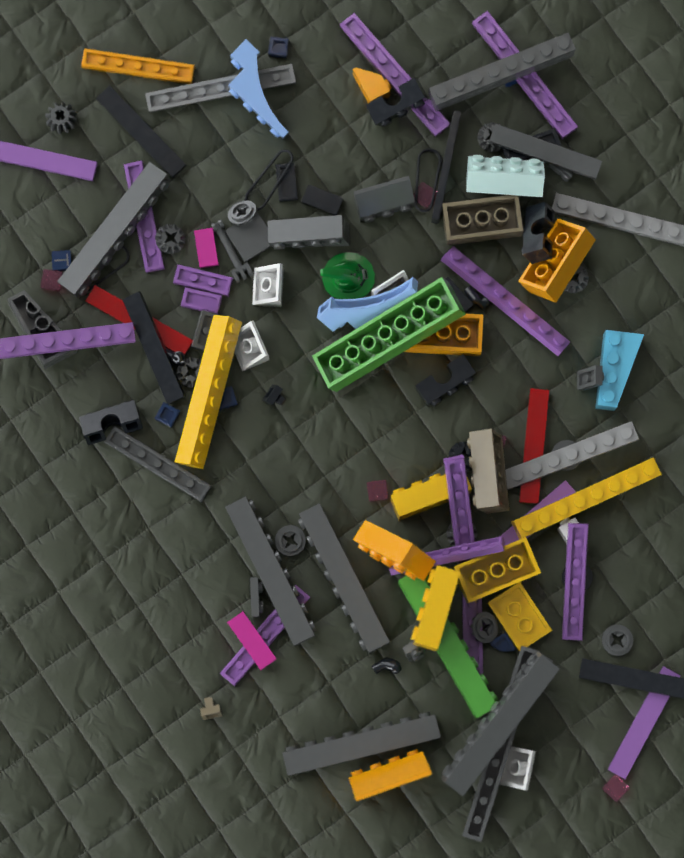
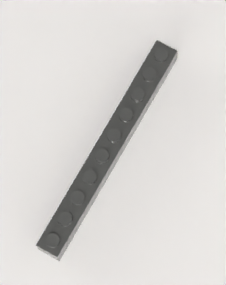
M521 646L509 683L510 686L514 683L516 674L526 667L528 658L532 654H536V652L540 653V651ZM517 726L481 773L462 834L464 837L479 842L482 841Z

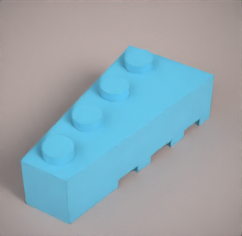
M612 330L604 332L600 366H603L604 380L602 385L597 388L595 409L615 411L644 334Z

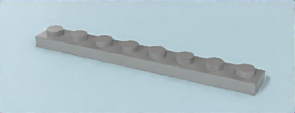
M292 64L258 70L262 90L296 83ZM237 75L145 93L148 110L153 112L232 96L229 93L230 88L228 85Z
M559 193L555 194L552 206L555 214L684 246V225Z
M632 421L506 469L507 491L638 441L639 438Z

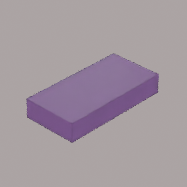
M185 287L181 307L198 311L205 310L218 315L222 295Z

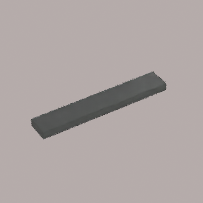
M496 123L489 143L539 159L540 161L596 180L602 164L601 160Z
M115 426L106 438L107 440L104 441L107 445L201 503L212 487Z

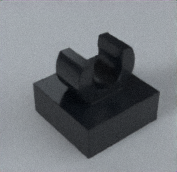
M272 384L262 401L268 405H273L275 402L283 406L286 398L280 395L283 389L278 385Z

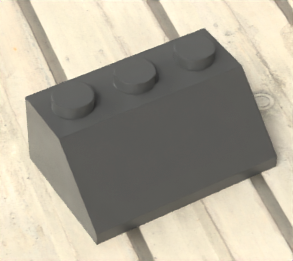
M409 176L354 191V203L360 222L365 221V223L376 220V217L383 216V218L394 215V212L410 211L415 205Z

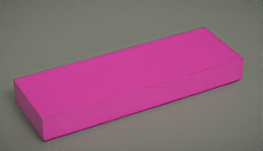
M243 611L227 622L260 670L276 660L274 654Z

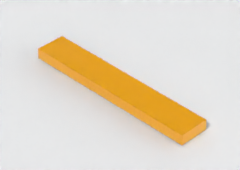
M84 48L81 67L85 69L184 84H192L195 65L86 48Z

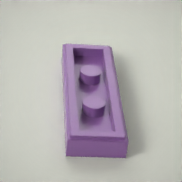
M178 264L173 284L229 297L233 278Z

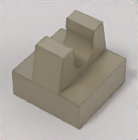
M212 697L204 698L205 708L200 709L203 720L221 717L220 705H214Z

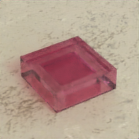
M424 182L418 187L417 202L425 208H428L431 204L433 188Z
M44 269L41 289L60 292L61 285L57 281L63 275V272Z
M386 480L367 482L369 502L388 499Z
M616 774L602 787L615 802L630 788Z

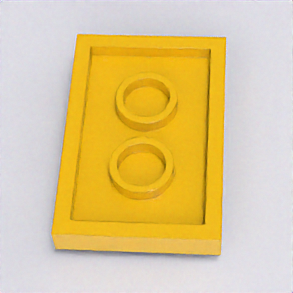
M521 582L487 603L518 651H520L521 646L528 647L552 631Z

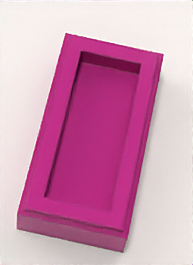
M213 228L195 230L199 267L219 266Z

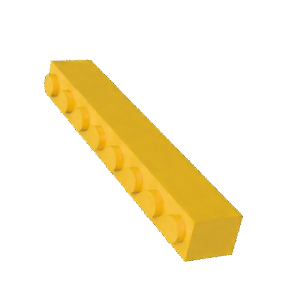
M213 315L175 458L176 463L187 467L204 469L242 325L241 321L230 316Z
M653 457L512 521L511 524L518 538L522 539L662 474Z

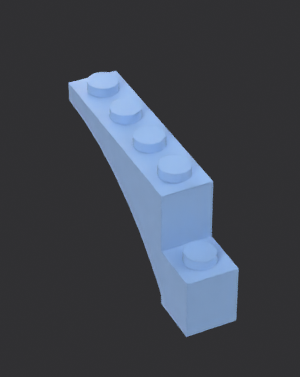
M245 39L230 55L231 63L238 70L240 68L243 70L228 85L230 88L229 93L236 99L240 97L244 101L242 105L249 112L253 110L258 115L256 118L263 125L267 123L272 128L270 132L276 138L281 137L284 139L288 131L271 111L261 88L257 67V57L260 55V52Z
M412 277L392 290L365 298L334 299L330 297L319 306L317 319L333 332L339 327L342 328L346 322L357 329L418 292V281Z

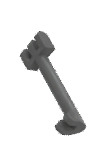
M220 219L217 223H212L211 226L214 232H217L236 268L231 271L236 283L240 282V278L237 276L241 274L243 280L247 279L245 271L248 272L250 277L254 274L249 264L242 265L223 229L225 226Z

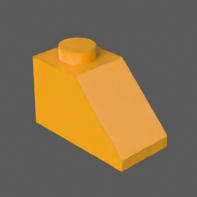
M357 67L353 69V76L368 103L380 96L390 97L391 85L387 79H383L382 75Z

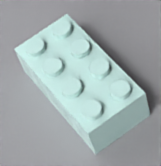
M482 155L468 156L466 192L543 197L544 161L539 159L521 160L517 157L503 159L500 156H492L491 158L483 157Z

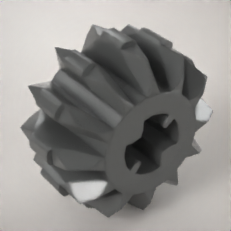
M62 101L60 106L54 103V109L48 107L50 113H46L45 117L48 119L46 124L51 126V131L57 129L58 134H61L62 130L68 133V127L71 129L75 128L73 123L77 122V118L74 117L77 113L76 110H72L71 104L66 106L65 102ZM64 115L65 118L63 120L61 118L60 120L58 119L59 116L63 117Z

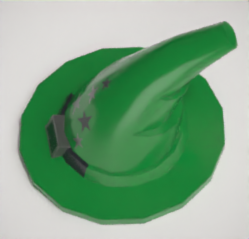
M344 252L335 255L327 262L325 268L320 270L325 290L335 299L363 298L374 285L375 273L372 264L365 257L357 253Z

